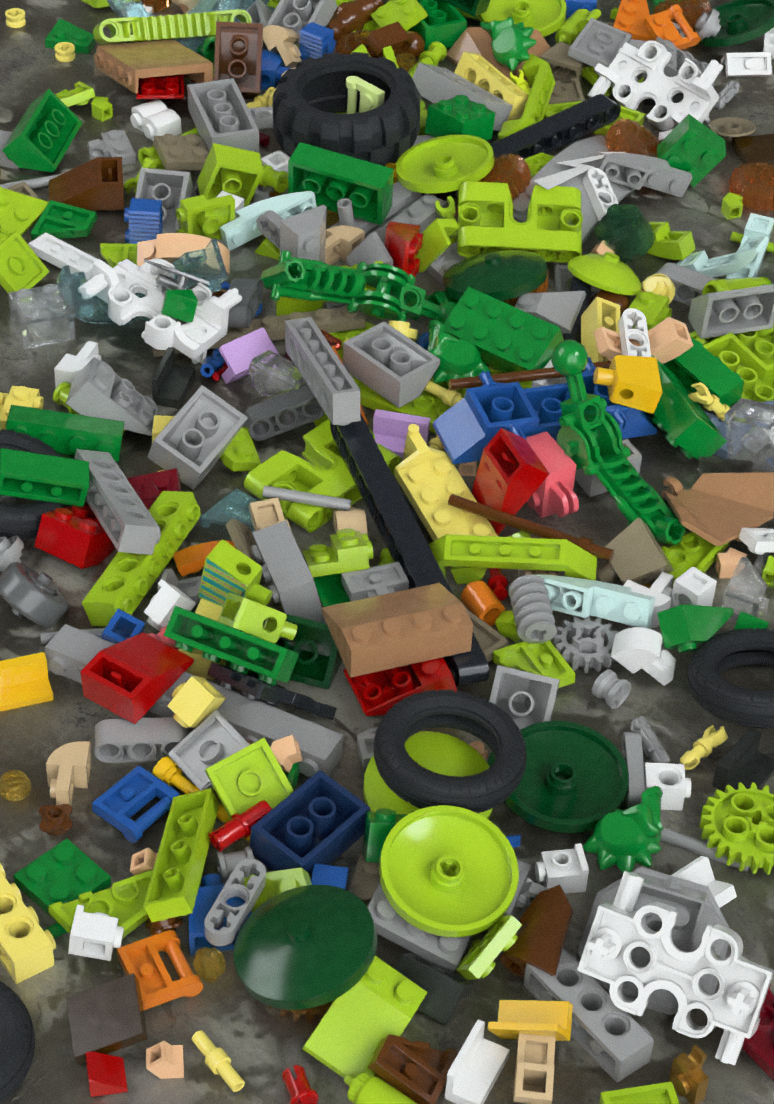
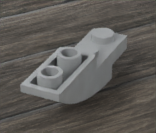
M605 154L598 167L607 175L608 180L638 190L645 186L681 198L693 179L690 172L670 167L666 160L639 154Z

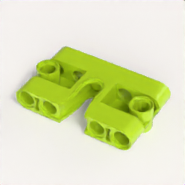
M467 181L459 185L457 253L460 256L468 258L491 251L524 250L539 254L546 262L569 263L570 259L582 255V195L578 188L555 186L547 190L541 185H534L528 205L526 221L520 223L513 218V202L508 183Z
M329 419L303 436L306 445L302 456L307 461L281 450L251 470L243 484L246 491L261 501L272 499L262 497L264 485L351 500V505L362 498L332 437ZM370 430V432H371V434H372V436H373V438H374V440H375V435H374V433ZM377 444L392 475H394L395 467L401 463V457L382 444ZM279 500L284 519L291 520L309 533L316 531L332 519V510H338Z

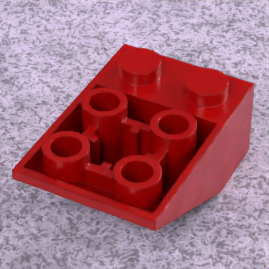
M183 74L138 78L136 99H184Z
M390 221L386 226L384 243L385 248L393 259V266L405 271L408 275H413L415 278L416 274H419L421 259L417 258L419 249H422L424 234L420 233V225Z
M501 428L483 449L471 493L477 503L515 516L548 477L549 472L525 438ZM488 519L496 534L499 535L506 525Z
M87 502L84 503L83 507L72 505L42 513L34 545L38 549L81 569L100 564L115 549L114 544Z
M142 632L101 650L80 671L83 695L118 716L136 724L194 663V659Z
M443 657L351 678L347 669L343 670L365 716L385 715L396 703L416 693L430 690H454V692H457L453 675Z

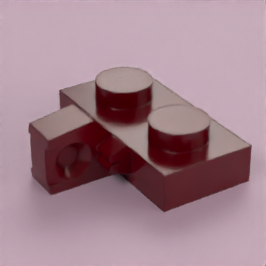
M177 468L127 478L148 510L162 491H181L180 474Z

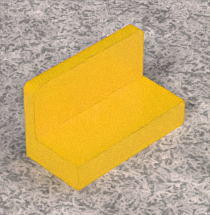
M44 652L0 661V712L48 702L54 699Z
M500 1000L498 1022H488V1030L500 1039L518 1040L519 1033L552 1036L556 1037V1041H570L573 1004L569 1001Z

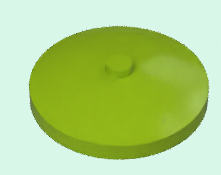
M490 0L487 11L479 14L478 17L480 22L503 21L508 17H512L514 24L523 22L524 28L533 27L545 37L557 31L564 23L566 18L565 0Z
M446 135L432 138L416 144L399 157L396 163L397 178L403 187L418 193L436 194L458 190L459 185L463 182H478L484 178L494 166V153L492 146L486 140L476 136Z
M420 731L410 736L404 744L407 753L415 762L438 774L456 777L471 776L490 768L485 759L471 745L448 734ZM373 755L367 765L363 782L364 803L370 807V812H376L377 809L385 808L396 811V814H410L412 811L419 810L420 808L401 799L386 785L378 772ZM493 808L478 814L489 820Z
M448 805L430 806L408 814L389 832L379 858L380 884L390 905L405 921L414 927L437 936L465 937L490 928L507 912L518 886V862L509 840L487 818L461 807Z

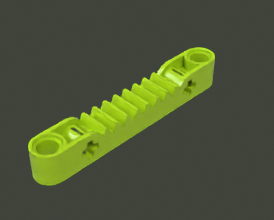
M241 9L207 13H186L182 15H160L155 17L111 18L98 23L93 30V36L96 42L101 45L168 39H198L216 35V21L234 22L236 17L241 23H252V19L247 11ZM104 27H107L111 30L110 38L104 35Z

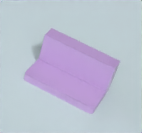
M264 328L257 329L219 348V352L228 366L221 376L227 385L270 365L279 356Z
M376 409L373 417L376 444H382L400 457H403L408 426L410 424L418 425L419 433L428 445L431 418Z

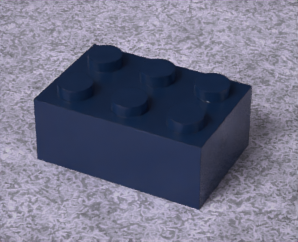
M319 770L251 827L250 847L253 855L273 871L301 867L309 873L311 880L315 863L330 865L364 835L367 812H370V807Z

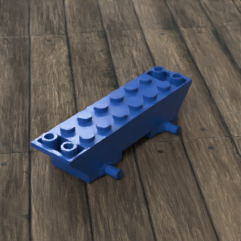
M588 357L585 371L582 372L587 394L600 395V398L606 400L607 407L605 409L618 423L622 439L657 434L658 430L647 412L611 402L607 386L593 383L596 367L591 358ZM483 371L479 374V379L483 385L466 389L465 397L433 421L432 425L452 464L480 461L483 449L501 428L521 436L525 440L527 437L547 431L557 442L558 431L562 428L559 424V418L563 416L560 403L571 397L567 383L522 389L519 382L496 383L489 371H486V373Z

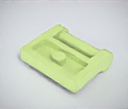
M357 76L346 78L348 97L347 112L345 114L357 113V90L360 91L359 113L373 110L384 103L385 91Z

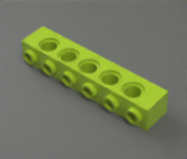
M162 491L148 510L161 530L160 541L158 544H155L153 555L118 552L82 601L91 626L106 627L117 609L130 615L133 614L201 517L200 507L196 502L193 492Z

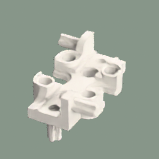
M647 41L638 49L625 42L608 68L600 63L597 64L594 70L599 75V79L588 93V96L593 97L598 94H605L611 86L613 88V96L620 106L633 110L638 108L641 101L649 98L653 99L656 105L646 116L647 121L663 131L673 128L676 124L678 125L688 114L702 124L704 122L708 124L710 122L708 118L709 112L720 98L712 84L723 69V65L719 64L716 60H711L702 73L694 62L685 58V62L679 69L678 75L668 77L664 74V68L671 59L672 54L667 51L664 45L656 41ZM657 53L654 58L650 59L653 54ZM640 73H647V79L642 83H638L637 76ZM689 74H693L691 78L686 79ZM630 92L627 97L623 98L626 93ZM675 94H684V98L681 102H672V98ZM667 112L663 118H659L661 114Z
M158 258L149 260L175 269V266L166 260ZM100 259L93 263L92 278L78 287V292L82 294V298L87 300L95 295L108 303V317L118 325H124L137 316L151 319L149 322H145V330L141 336L144 342L158 350H167L168 347H174L191 358L192 363L195 365L198 362L202 364L206 358L207 349L227 335L229 309L242 300V296L238 294L239 290L236 288L228 290L218 298L212 296V292L208 287L198 283L192 289L198 300L193 322L181 325L179 321H175L177 319L161 313L166 289L169 288L156 284V278L159 273L174 279L173 273L148 263L140 267L128 259L118 262V265L114 268ZM135 293H142L146 296L143 298H139L135 295Z
M624 871L614 902L609 900L598 907L577 971L609 983L611 1001L619 1009L633 1015H643L648 1005V998L653 991L658 989L670 991L677 998L679 1005L672 1029L688 1037L698 1039L707 1036L716 1026L723 1028L724 1031L715 1058L723 1063L736 1065L744 1039H750L758 1029L761 1020L758 1017L774 970L742 956L744 946L741 937L732 929L719 924L715 926L707 925L702 936V943L698 949L691 952L681 951L674 945L671 938L672 929L678 914L676 908L664 903L653 902L643 906L637 912L634 911L644 878L638 874ZM652 912L659 915L662 920L660 931H653L647 926L646 916L648 913ZM717 939H723L730 944L732 949L730 957L724 958L717 955L714 949V943ZM635 947H643L649 952L650 962L646 967H638L632 962L631 952ZM712 974L717 977L720 984L717 993L706 994L702 991L699 984L702 975ZM625 981L633 982L637 986L639 991L637 999H630L624 994L623 983ZM692 1009H701L706 1013L708 1018L706 1026H698L691 1020Z

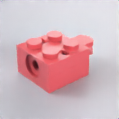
M547 431L527 437L526 441L549 472L548 477L527 500L529 507L534 509L541 518L557 514L561 518L568 514L576 513L579 509V501L573 489L577 465L564 453L565 451Z

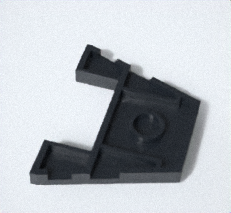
M214 662L211 663L207 673L219 679L217 685L235 691L237 688V691L241 692L240 695L256 701L260 699V701L273 706H278L279 701L331 720H333L337 710L334 706L317 702L311 697L290 691L281 685L276 684L275 686L266 683L254 675L244 674Z

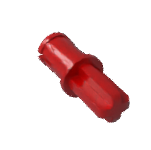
M262 800L240 815L234 813L231 820L208 834L210 842L216 850L222 852L242 837L248 838L251 834V827L268 814L272 808L268 802Z
M293 1066L297 1076L296 1079H293L290 1069L287 1068L282 1073V1080L291 1097L289 1104H317L319 1100L318 1094L315 1090L311 1089L303 1066Z

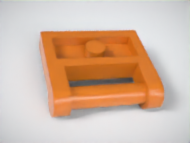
M678 4L673 5L668 10L647 16L644 19V24L654 40L657 37L669 40L680 50L695 46L701 40L698 33L694 32L682 14L683 10ZM672 19L676 20V22L686 35L685 38L681 37V35L675 28L674 24L672 23Z
M174 930L150 936L122 946L120 949L117 948V958L126 976L134 973L139 980L143 1011L182 996L194 997L201 993L204 988L200 977L193 974L179 946L181 941ZM159 951L168 954L180 978L179 980L172 981L158 953Z

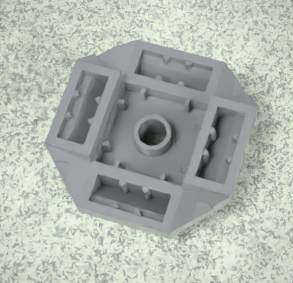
M644 867L631 872L644 878L634 911L637 912L643 906L653 902L664 903L676 908L678 914L672 929L671 938L674 945L681 951L691 952L698 949L702 943V936L707 925L715 926L719 924L729 928L708 886ZM621 879L597 892L577 951L579 962L599 905L609 900L614 902ZM648 913L646 916L647 926L653 931H660L662 928L661 918L656 913ZM717 939L714 943L715 952L720 957L726 958L729 943L723 939ZM635 947L631 952L632 962L638 967H646L650 962L649 952L643 947ZM704 974L700 978V988L706 994H715L719 980L712 974ZM599 980L604 990L609 994L610 984ZM630 981L623 983L624 994L630 999H637L639 993L637 986ZM658 989L649 996L646 1008L672 1015L678 1012L679 1005L673 993L665 989Z

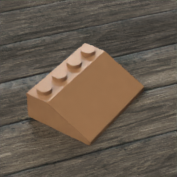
M440 583L321 608L322 615L350 678L471 651L473 623L463 603Z

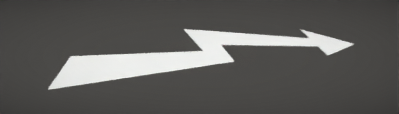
M600 152V153L611 154V153H626V152ZM605 154L557 162L558 164L574 166L575 168L533 181L549 190L594 167L581 163L602 159Z

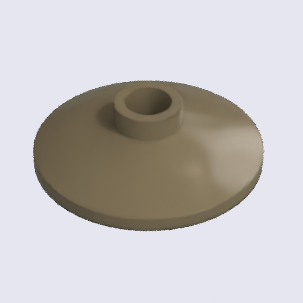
M723 117L712 120L709 123V129L717 135L723 136L725 140L732 141L733 138L752 134L756 130V125L754 122L744 118Z

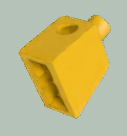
M616 355L613 357L609 369L596 367L594 371L593 383L607 386L611 402L654 414L663 393L657 358Z

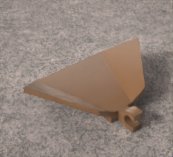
M468 27L450 48L446 56L448 60L458 65L463 52L480 54L509 79L510 72L519 78V69L522 70V65L525 63L523 61L517 65L514 71L498 63L494 58L491 47L492 38L482 27ZM534 29L530 38L536 40L537 43L528 50V54H533L540 58L543 53L550 49V46L541 33Z
M774 472L703 473L689 490L683 489L681 482L673 476L663 481V485L670 488L662 491V497L668 501L681 525L715 546H722L733 539L741 542L738 538L741 528H759L760 525L774 518Z

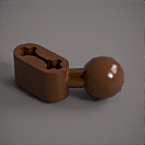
M399 22L371 32L365 40L377 58L383 57L384 47L392 46L394 55L400 54L404 59L412 60L418 58L424 52L425 47L423 37L418 32L406 31Z

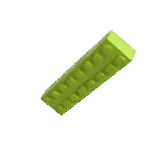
M212 788L173 797L143 905L151 922L165 921L169 918L186 916L193 913L210 845L208 834L213 831L219 808V801Z

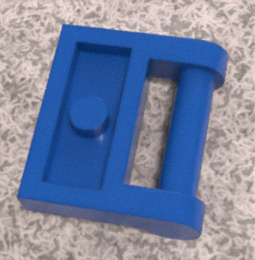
M138 765L92 802V811L121 831L129 842L135 843L143 837V831L170 810L173 797L180 796V794ZM156 796L161 799L135 822L130 819L131 816Z

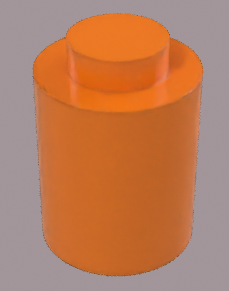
M484 581L470 582L464 587L461 601L466 608L489 626L494 625L501 612L505 611L504 605Z

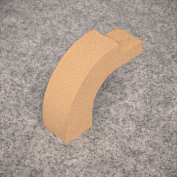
M187 233L157 234V239L137 242V266L141 267L145 264V259L158 258L166 260L174 266L193 268L199 271L205 278L230 274V250L214 239Z
M671 317L666 318L657 326L648 330L651 354L662 364L680 356L693 347L686 324ZM602 326L593 332L596 339V348L600 355L607 357L610 362H612L614 356L622 355L619 333ZM629 339L631 344L641 346L638 341Z

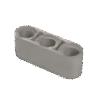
M670 262L665 263L655 273L667 275L674 283L676 289L673 300L691 306L692 298L702 295L703 288L708 281L717 280Z
M173 717L141 718L136 724L126 719L102 720L95 725L94 755L99 761L104 763L159 761L163 757H170L168 753L189 735V728L181 726Z

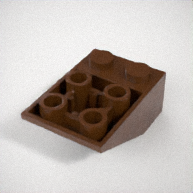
M97 157L49 180V201L53 200L90 211L123 210L122 157Z

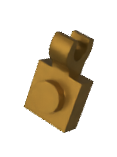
M696 1044L692 1046L689 1055L683 1052L673 1059L669 1082L672 1081L675 1092L680 1096H684L691 1104H698L705 1098L709 1077L702 1071L707 1055Z

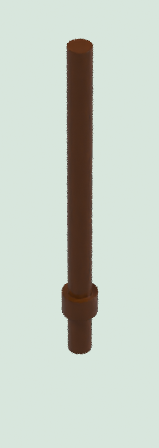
M603 361L594 362L593 364L595 367L609 369L611 362ZM554 367L491 374L496 383L527 382L565 377L555 371ZM479 376L448 380L449 390L475 388L483 385Z
M451 494L449 497L448 505L544 539H567L590 554L607 561H611L613 558L614 550L594 544L592 539L584 536L577 538Z

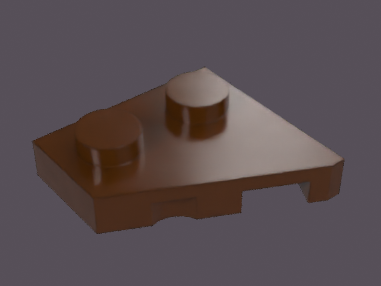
M388 1034L381 1040L368 1068L416 1103L435 1104L447 1080V1073L459 1052L448 1048L446 1051L431 1049L430 1043L421 1041L410 1042L404 1037Z

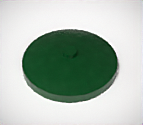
M732 0L713 7L720 12L718 18L720 19L719 24L721 28L715 37H705L698 44L707 47H727L753 40L767 33L774 27V0ZM699 17L694 21L692 25V30L694 32L697 31V28H695L694 26Z
M498 250L481 253L463 259L447 269L443 275L444 289L448 296L456 300H460L468 286L500 301L508 300L529 293L542 285L548 276L547 264L542 256L530 251Z
M567 721L539 722L520 730L526 746V768L520 784L512 795L505 800L506 804L519 817L532 825L549 831L577 833L594 829L597 822L605 814L615 812V809H621L628 790V768L620 751L605 736L584 725Z
M307 885L293 888L263 903L245 921L234 946L235 968L245 989L251 996L263 1004L286 1010L317 1007L342 996L365 975L376 954L377 930L369 909L353 893L331 885Z

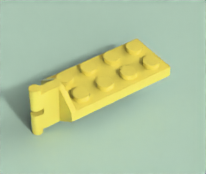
M410 424L407 430L402 462L395 467L394 476L433 541L446 534L498 537L487 518L448 505L451 494L474 502L477 501L454 464H452L448 454L444 451L428 447L419 433V426Z

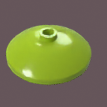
M605 252V255L590 253L576 256L570 259L567 265L568 270L575 277L605 291L621 295H637L642 289L641 282L632 269L621 262L618 255L610 252Z

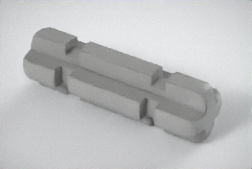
M733 80L729 81L718 93L720 98L713 108L721 110L739 91V83H735Z
M643 716L634 718L631 721L630 729L634 733H641L642 750L646 757L650 759L649 762L668 763L670 758L663 749L654 730L650 728L651 725L648 720Z

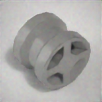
M610 669L602 672L592 687V695L598 699H605L606 704L612 709L621 706L631 691V683L625 679H618L617 674Z

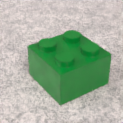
M456 95L454 98L440 100L438 103L428 106L425 133L435 138L446 135H471L487 141L492 139L496 112L486 108L484 104L469 100L465 95Z
M690 114L657 145V158L666 160L670 167L690 172L693 179L689 185L693 188L726 156L725 140Z

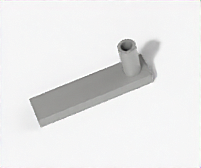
M399 181L393 185L392 207L385 220L419 198L421 193L408 190ZM343 198L337 201L339 221L331 227L341 225L353 226L364 230L366 234L378 226V224L354 218L350 199Z

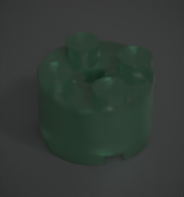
M631 204L611 205L594 230L600 242L604 240V244L614 251V254L620 257L619 260L623 263L633 261L631 258L636 255L643 256L651 248L655 239L650 223L640 209Z

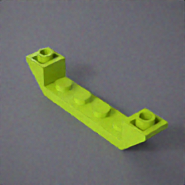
M529 54V60H526L522 65L524 78H527L530 87L532 86L528 101L525 103L523 115H521L520 119L503 122L501 131L498 133V140L542 121L556 82L549 63L533 54Z
M446 534L428 544L445 579L447 566L565 571V577L596 581L597 557L567 539Z

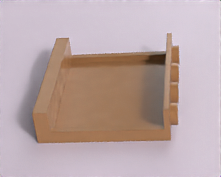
M174 39L99 45L94 57L98 70L134 93H138V78L184 74L197 83L210 82L213 78V63Z

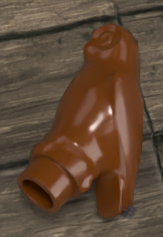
M382 0L343 2L335 10L326 28L333 29V39L336 42L341 41L344 37L352 39L353 31L361 32L364 24L372 20L371 14L380 6H383L384 3Z

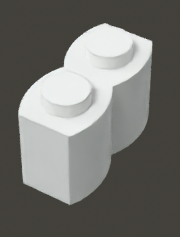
M154 99L131 108L132 115L130 120L133 127L144 132L148 139L150 138L154 141V136H163L165 134L176 136L182 134L181 118L174 110L168 109L161 100Z

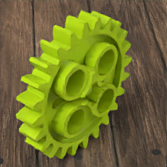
M742 782L738 783L737 790L729 784L726 785L725 792L717 789L714 797L709 796L706 805H703L699 828L703 829L701 838L708 839L706 847H717L715 857L721 858L725 855L727 857V866L736 862L739 863V871L741 872L746 866H749L753 874L757 873L758 868H763L766 874L769 875L772 866H774V794L769 793L768 785L763 790H758L753 782L750 789H746Z

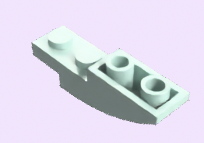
M304 191L279 195L258 201L235 211L236 219L220 227L222 241L231 251L262 235L256 221L259 216L269 210L276 212L284 220L316 208L315 193Z
M536 574L544 579V586L548 590L550 605L554 611L583 618L591 615L635 627H651L655 597L631 592L630 587L565 576Z

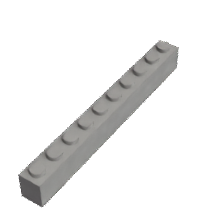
M65 624L45 646L48 670L54 674L79 682L82 685L80 671L101 650L115 645V643ZM184 672L148 711L162 717H173L175 713L167 706L173 699L172 693L180 684L186 683L191 676L195 675ZM208 681L226 698L217 711L248 743L253 744L265 737L268 745L271 747L273 741L293 735L299 743L303 759L298 762L300 773L305 776L312 777L319 770L329 776L342 758L343 734L263 702L252 700L240 695L238 692Z

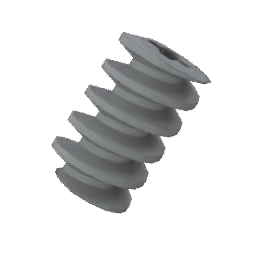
M524 575L515 579L509 586L508 594L511 599L510 603L513 608L512 611L519 638L524 642L533 644L551 640L556 636L557 628L554 624L555 619L552 615L553 611L550 605L548 590L544 586V579L537 575Z

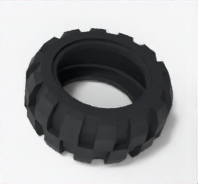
M339 52L323 54V57L317 59L312 57L298 62L295 69H288L273 94V131L281 148L289 157L292 156L298 144L302 142L385 166L389 162L397 163L399 157L413 146L420 131V94L412 77L404 68H397L393 61L384 57H369V53L352 52V54H340ZM349 76H357L385 91L384 103L373 110L355 114L334 113L347 111L348 88L346 87V78ZM357 90L356 112H359L360 91Z

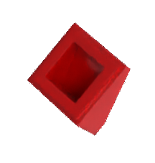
M93 1051L85 1052L90 1097L128 1092L123 1057Z

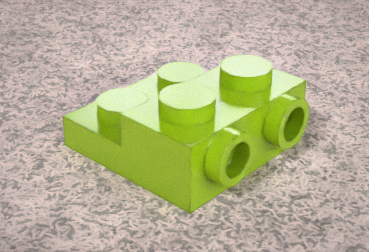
M204 195L180 200V207L176 208L175 213L181 229H177L176 233L195 234L214 240H222L220 227L235 220V199L232 195L207 200Z
M352 528L341 529L337 531V534L330 535L331 547H327L325 544L310 546L309 550L302 551L303 558L312 577L370 569L369 559L374 558L372 542L369 541L367 533L361 534L360 531H355Z

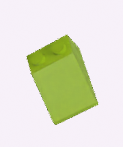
M374 956L372 964L361 980L345 994L332 1001L302 1049L343 1078L347 1075L356 1078L362 1072H366L373 1077L375 1072L369 1069L368 1066L381 1040L388 1034L396 1036L402 1034L428 992L377 956Z

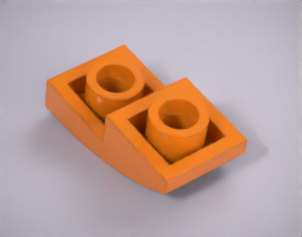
M225 540L233 547H235L233 541ZM220 541L205 542L175 552L173 557L181 576L184 577L200 571L204 567L206 556Z

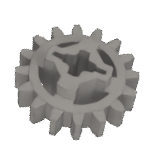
M573 616L572 623L564 620L562 627H557V634L553 639V645L567 663H572V670L583 667L584 673H588L589 668H594L597 672H600L601 665L610 668L611 662L616 661L611 657L614 636L618 631H611L612 624L610 623L602 625L601 618L590 621L589 616L584 618V620Z

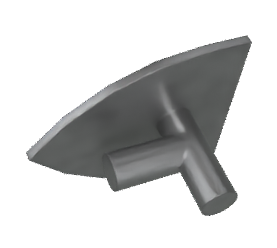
M144 260V262L178 275L176 280L166 275L158 274L156 284L169 289L185 290L188 280L208 285L210 283L173 268Z

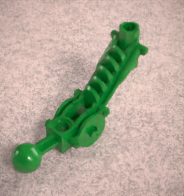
M283 250L281 251L278 264L262 271L261 275L264 287L271 290L270 299L273 301L280 300V297H287L306 301L324 300L348 304L347 311L349 313H356L359 310L377 319H393L406 322V319L422 315L444 324L457 304L456 302L447 301L437 305L424 300L426 290L414 286L416 278L390 264L373 263L368 265L365 262H360L357 265V269L328 265L317 260L291 257V252ZM365 284H367V285H369V286H371V287H375L376 290H375V291H371V290H365V291H364V289H365Z
M572 339L561 341L552 352L551 362L555 371L566 377L571 398L560 403L563 416L559 418V424L562 428L558 431L557 443L565 451L564 453L577 465V470L583 469L584 475L591 476L594 474L615 500L618 509L628 520L627 527L637 518H641L648 525L657 542L676 545L682 541V536L686 532L685 527L681 525L677 516L672 513L653 487L644 481L628 461L627 457L631 455L630 449L622 444V433L614 417L605 409L607 407L606 400L600 398V395L587 394L582 371L587 365L588 353L584 345Z

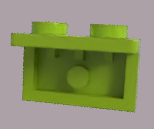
M639 291L629 308L637 309L645 315L648 330L672 315V309L669 308V297L652 292Z

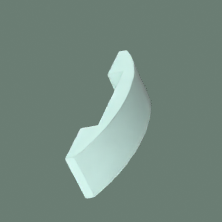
M751 213L740 247L746 240L767 236L770 239L774 218ZM769 240L748 265L726 275V279L756 277Z
M767 236L746 240L736 253L710 259L705 250L691 253L684 260H680L677 265L709 277L728 275L748 265L769 239Z

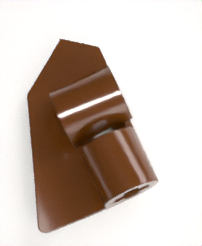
M560 885L539 892L521 916L519 922L522 926L519 928L517 940L500 956L502 965L510 973L518 977H524L527 963L551 976L556 975L573 914V909Z

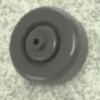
M12 562L0 575V595L13 607L11 610L18 617L23 618L25 616L42 627L51 628L68 610L67 600L51 584L53 579L46 573L41 572L39 574L24 564Z

